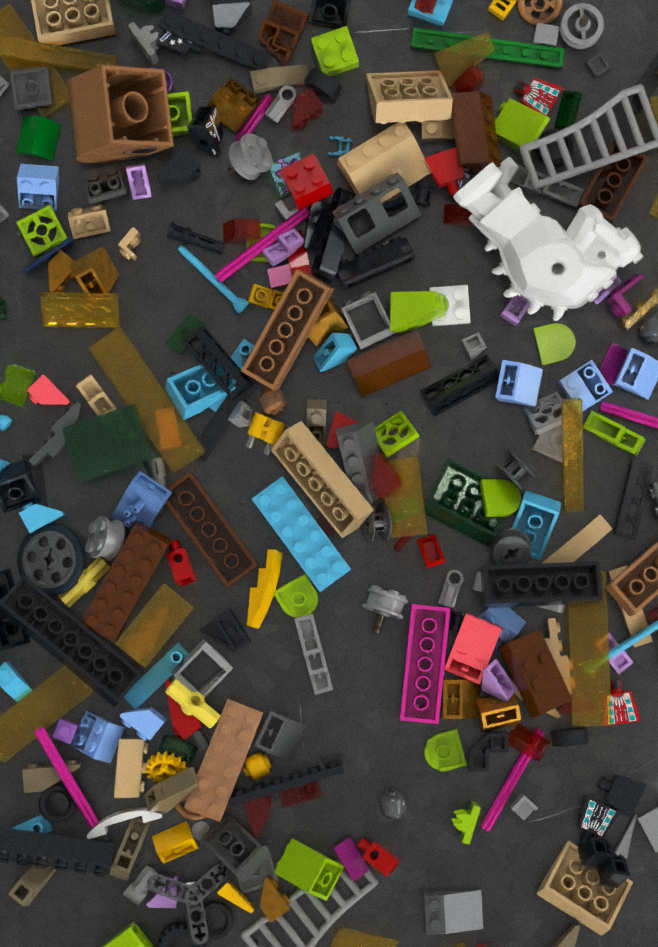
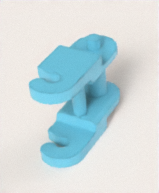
M329 136V140L339 141V151L334 153L328 152L327 155L341 157L342 154L344 155L350 151V143H353L350 138L345 140L344 137ZM342 143H346V151H342Z

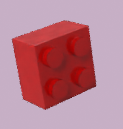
M314 153L280 169L283 182L298 210L306 208L333 194L331 184Z

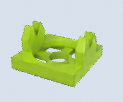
M51 205L16 222L34 257L43 252L48 253L51 249L68 239ZM48 217L52 222L45 224L41 223L40 219ZM35 223L34 231L28 234L29 224ZM40 225L47 227V233L43 236L38 235L36 231ZM56 227V236L51 242L48 235L50 230ZM35 237L43 238L46 245H38L31 239Z
M402 411L375 427L378 445L386 457H389L420 437ZM407 428V435L401 438V431ZM398 429L395 435H389L391 430ZM389 439L396 440L392 445L384 444Z
M471 801L468 811L464 809L454 810L457 818L451 819L453 825L462 831L460 835L462 843L468 845L471 842L481 809L479 804Z

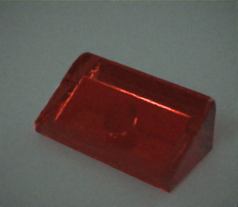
M520 724L509 734V745L538 762L542 759L550 744L548 739Z

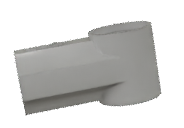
M289 85L283 86L264 114L278 124L297 99L295 89ZM286 91L293 93V97L289 100L283 98V93Z
M451 569L446 573L438 601L439 604L454 608L464 579L463 574L459 570ZM452 573L459 574L460 579L457 583L450 582L449 576Z
M146 865L136 880L131 882L122 895L138 906L148 894V878L158 873Z

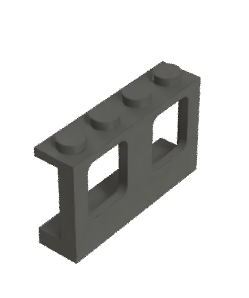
M398 172L389 175L382 182L371 186L369 190L356 195L352 200L332 211L348 240L347 243L356 255L421 216L405 180ZM399 188L407 205L388 216L380 200L386 194ZM366 208L374 225L355 236L347 219L361 209Z

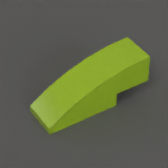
M591 411L583 426L589 432L636 457L645 442L643 436L594 411Z

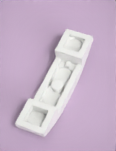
M147 807L121 810L99 821V824L88 832L87 838L91 839L107 834V826L139 816H142L143 822L146 823L162 818L163 813L148 812Z

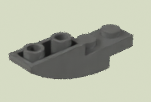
M79 401L77 403L72 402L65 409L67 412L62 417L59 415L52 422L53 426L51 429L56 434L54 436L52 434L44 440L45 445L41 449L36 448L30 454L32 458L29 462L33 466L37 467L48 455L56 459L67 446L81 417L83 405Z

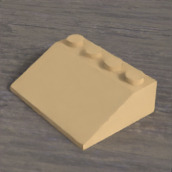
M31 0L37 37L42 49L116 34L110 0Z
M441 70L366 74L371 111L375 123L386 124L388 122L405 123L407 121L424 122L427 120L443 121L451 119L453 98Z
M399 122L339 157L337 161L338 168L356 195L364 193L371 186L382 182L389 175L397 172L405 180L408 187L430 175L424 162L425 157L413 134L405 123ZM396 188L383 196L380 200L381 203L400 193V189Z
M568 840L544 877L536 894L602 936L611 929L633 881L627 879L618 888L601 885L598 869L582 866L578 853L579 847Z

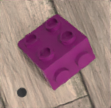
M636 273L625 282V287L620 285L609 294L611 297L607 302L610 304V310L615 317L619 316L621 319L632 311V308L623 298L622 294L645 277L643 273L640 276Z

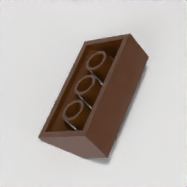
M480 91L452 93V120L459 165L478 173L492 162L497 168L500 167L498 136L495 129L491 96Z
M418 331L346 360L361 397L431 368Z

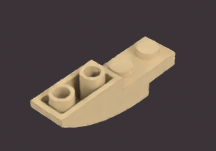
M554 617L546 618L548 637L544 639L569 693L572 694V689H575L574 678H570V670H573L571 658L568 659V655H560V652H563L562 641L558 640L557 633H560L559 621H556Z

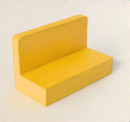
M187 821L152 836L156 853L163 864L199 849Z

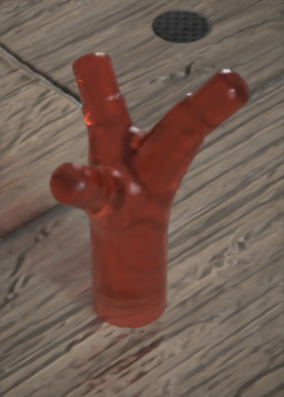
M402 525L401 537L393 548L400 552L408 540L420 534V530L406 532V526Z

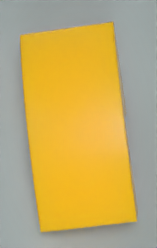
M253 284L248 302L275 310L283 292Z

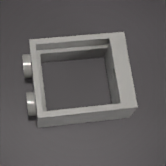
M368 291L360 295L361 299L355 302L353 299L349 300L341 308V312L350 327L360 351L395 335V332L390 331L389 318L376 292L371 294ZM373 300L387 329L361 341L348 312Z
M203 639L171 672L174 676L173 680L177 679L190 691L199 692L205 698L233 667L216 649ZM204 650L221 668L198 690L181 672Z

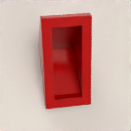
M435 534L417 540L427 569L446 562Z

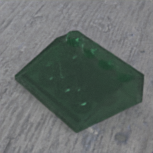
M135 403L62 428L78 483L154 458Z
M451 458L447 459L421 511L488 547L496 538L505 517L485 516L480 481L490 478Z

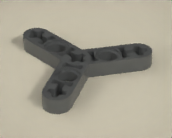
M218 863L191 886L161 874H154L148 878L147 887L154 893L184 904L190 941L195 945H201L208 940L209 935L203 899L229 877L230 869L224 863ZM217 868H223L225 870L223 871L224 876L220 875L214 879L212 876L218 873ZM158 878L159 883L164 885L167 881L168 884L166 885V887L157 886L155 888V884L152 883V880H156ZM203 879L210 880L211 888L209 890L202 887ZM173 884L179 887V893L176 896L172 895L169 891L170 886ZM197 890L201 892L194 897L196 901H189V893L192 894ZM193 911L200 913V920L198 922H194L191 919ZM202 924V927H198L199 933H203L200 941L198 938H195V934L198 932L197 927L193 929L192 925Z

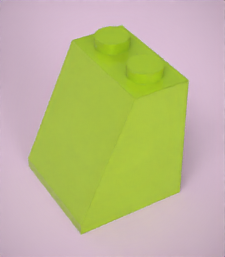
M509 98L507 103L503 101L498 109L500 114L497 119L495 118L498 141L521 154L520 146L538 140L547 127L550 118Z
M436 291L391 292L390 331L405 335L445 316L446 310L449 308V301L446 295Z
M292 838L290 843L287 844L281 860L277 863L274 873L307 893L327 901L344 869V865Z
M133 921L101 947L154 946Z

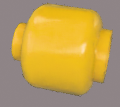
M257 752L246 757L244 761L245 766L242 767L246 777L250 776L256 781L269 775L272 765L266 754L263 755L261 752Z

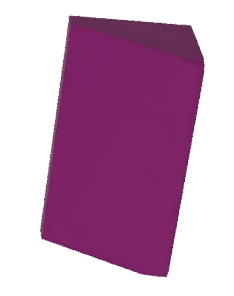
M613 342L610 343L599 367V371L606 382L612 386L628 350Z
M351 837L333 846L353 881L370 870Z

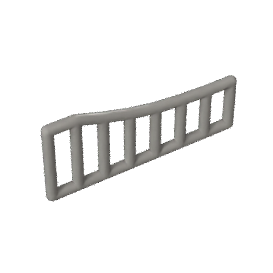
M639 84L621 90L608 102L577 123L541 139L521 145L520 152L533 188L539 189L657 148L658 125L644 86ZM636 93L639 95L654 137L653 141L647 143L643 141L628 96ZM620 100L637 144L636 147L630 149L626 148L612 109ZM604 113H606L619 149V153L610 156L596 120ZM588 124L591 126L602 156L601 159L593 162L580 130ZM572 133L575 136L584 161V165L575 168L563 138ZM554 141L558 144L567 171L556 174L546 146ZM539 148L549 177L541 180L538 179L529 154L530 150Z
M337 857V858L334 860V861H336V862L342 864V862H341V860L339 859V857ZM343 869L340 876L354 894L345 901L334 887L330 895L340 907L332 914H330L318 897L300 888L288 896L291 901L289 905L313 935L307 945H305L283 915L276 920L297 947H314L343 913L378 885V880L370 870L364 874L369 882L362 888H359L347 871ZM304 893L326 920L319 929H317L296 901ZM265 914L242 931L241 938L248 947H258L250 935L260 929L273 947H283L265 923L269 920Z

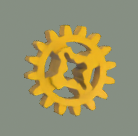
M167 751L164 752V755L160 752H157L156 756L152 754L146 764L145 772L148 773L147 778H153L152 783L164 781L188 769L185 766L186 761H181V756L174 757L175 753L168 755Z

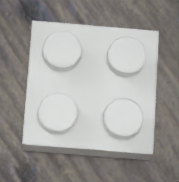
M468 285L429 288V291H436L446 295L449 301L446 315L432 321V326L471 323Z

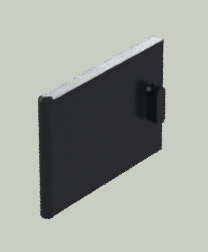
M318 201L310 205L302 248L317 251L330 203Z

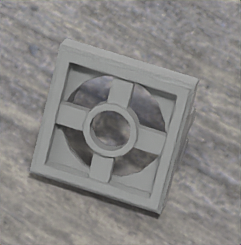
M133 21L128 25L131 36L150 63L155 65L159 62L155 52L159 49L156 45L159 33L150 34L154 29L153 25L145 26L139 30Z
M558 391L538 399L536 407L522 406L535 435L573 420ZM545 409H552V412L549 414L542 413ZM560 410V417L554 418L555 411ZM539 418H548L549 421L546 423H540L536 420Z

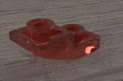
M318 781L279 792L284 808L322 797Z

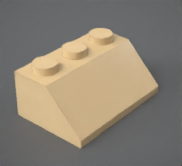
M122 736L119 739L114 798H137L145 791V781H142L143 773L146 774L147 762H144V754H148L149 743L140 737Z

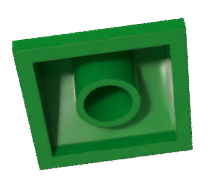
M24 116L16 153L54 161L62 124L42 116Z

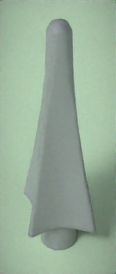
M636 813L633 814L624 835L614 850L618 856L621 854L625 859L628 857L632 832L637 819Z

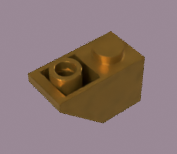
M62 250L48 263L49 291L54 295L60 294L66 288V282L69 279L73 280L75 278L69 265L74 261Z
M267 875L264 879L260 908L272 923L290 910L289 904L291 901L285 893L281 894L278 889L280 885L274 877L270 878Z

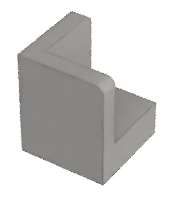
M537 23L532 44L556 46L560 27Z
M291 195L275 204V208L284 220H287L299 211Z
M523 793L509 806L523 820L533 810L536 811L538 809Z

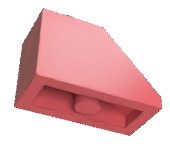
M44 374L27 389L30 393L28 397L35 404L39 402L41 405L69 406L72 403Z

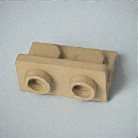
M97 203L91 205L90 208L82 209L78 207L68 212L73 239L111 231L106 205Z
M134 227L119 242L118 246L122 256L127 260L132 258L135 261L137 257L130 248L134 249L140 243V234Z

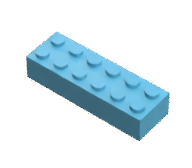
M283 476L252 498L253 502L319 592L351 570Z

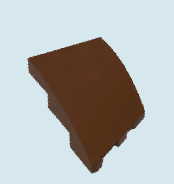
M273 0L268 17L263 18L257 37L284 67L291 60L310 13L282 1Z

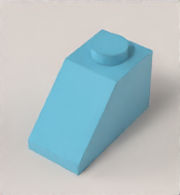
M332 333L313 356L319 372H324L349 360L357 350V347L350 334Z
M32 502L23 506V511L19 512L29 533H33L35 530L66 516L63 511L39 504L33 505Z
M9 661L0 666V687L16 702H20L33 691Z

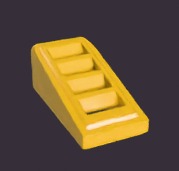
M493 0L488 7V11L503 21L518 0H506L510 3L509 6L501 0ZM497 3L504 7L505 11L497 7Z
M227 880L217 890L218 895L247 912L252 913L255 906L230 880Z

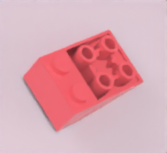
M466 613L444 670L481 684L483 670L489 664L502 627Z

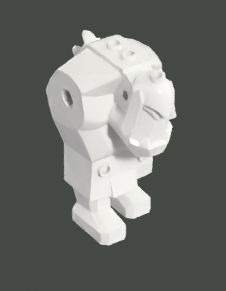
M511 157L506 158L498 168L492 162L462 187L453 198L460 207L468 209L472 213L469 217L470 222L488 239L485 250H499L502 262L492 270V273L495 275H507L511 281V287L503 295L506 298L518 295L528 299V302H530L527 310L528 314H534L544 305L551 306V309L554 310L553 320L558 321L567 309L582 307L588 301L591 303L599 296L598 292L603 288L605 290L614 283L613 279L617 277L616 270L618 267H625L632 261L636 264L644 257L640 253L641 246L636 236L627 227L621 230L612 226L603 218L600 210L591 204L579 209L567 231H565L556 220L541 216L540 209L534 203L530 204L525 199L520 187L514 190L508 187L519 169V166Z

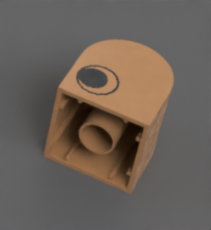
M100 65L67 81L77 161L84 163L123 162L142 158L174 146L165 71L163 69Z

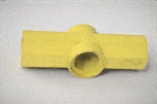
M101 556L98 557L88 568L83 569L77 583L70 590L60 594L59 598L70 608L84 594L86 595L98 583L97 581L110 570L111 566Z
M174 679L165 690V693L181 705V709L186 715H194L207 727L212 728L220 718V714L205 703L204 696L201 693L190 691L177 679Z

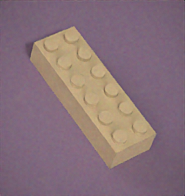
M302 421L286 429L272 447L271 451L341 538L357 530L374 510Z

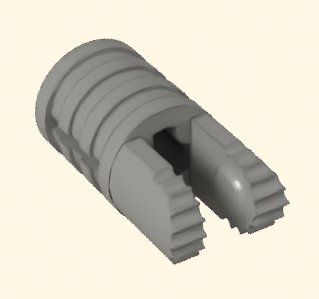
M164 457L147 460L150 478L166 488L165 477L167 473Z

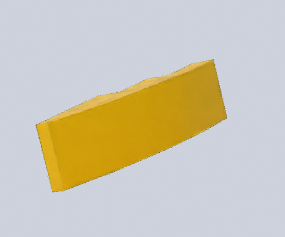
M267 549L266 568H259L257 587H250L247 626L259 629L268 612L280 575L283 553L275 549Z

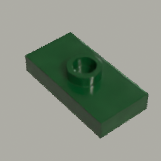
M564 91L554 128L562 130L575 124L582 93L578 91Z
M189 313L166 343L182 355L187 349L183 342L198 327H204L205 324Z

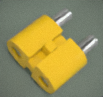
M255 411L247 430L250 436L245 446L252 448L255 438H260L267 442L263 454L269 456L273 445L281 437L286 424Z

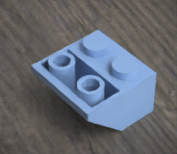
M21 164L17 175L19 208L40 210L51 205L53 210L57 211L59 166Z
M634 348L629 349L613 385L649 400L658 380V361Z
M502 360L496 399L501 402L536 407L543 369L520 362Z
M590 360L557 382L578 414L613 392L593 360Z
M510 607L486 608L478 617L502 627L493 651L496 654L500 652L499 647L509 643L526 623Z
M153 707L125 710L119 716L122 718L121 722L128 728H135L137 730L136 734L143 740H151L167 720Z
M85 711L77 734L74 737L72 747L93 759L111 763L125 727L95 713Z

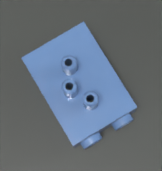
M140 471L129 484L112 517L122 521L131 530L138 521L152 527L155 517L165 505L172 492Z

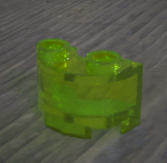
M17 364L8 365L4 376H6L5 382L0 384L1 399L23 407L27 397V389L32 384L36 371Z

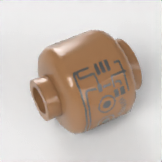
M269 387L262 390L259 396V403L264 413L273 414V416L283 413L287 401L280 389L272 390Z

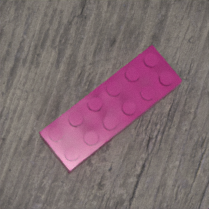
M411 604L399 719L402 721L439 724L450 608Z

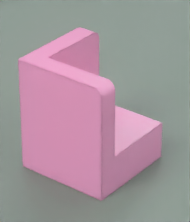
M290 264L267 270L272 290L287 287L292 279Z

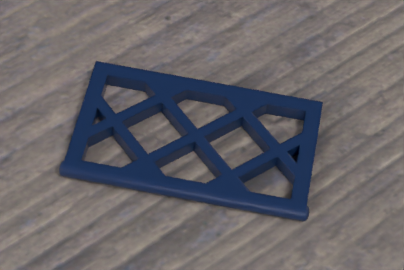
M69 237L24 268L23 272L28 274L60 250L73 243V238Z

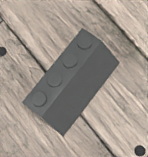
M373 420L336 428L335 432L345 474L366 501L372 503L389 492Z

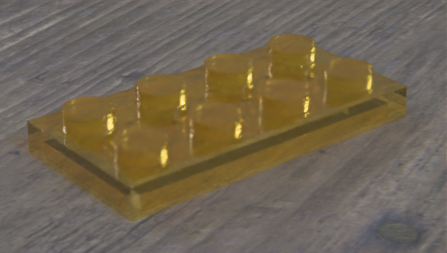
M41 292L43 327L120 328L118 294Z
M419 457L380 461L384 500L392 520L390 538L428 534Z
M164 583L115 644L146 668L194 609V606Z

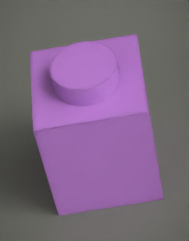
M62 717L59 719L52 737L71 744L74 741L80 724Z

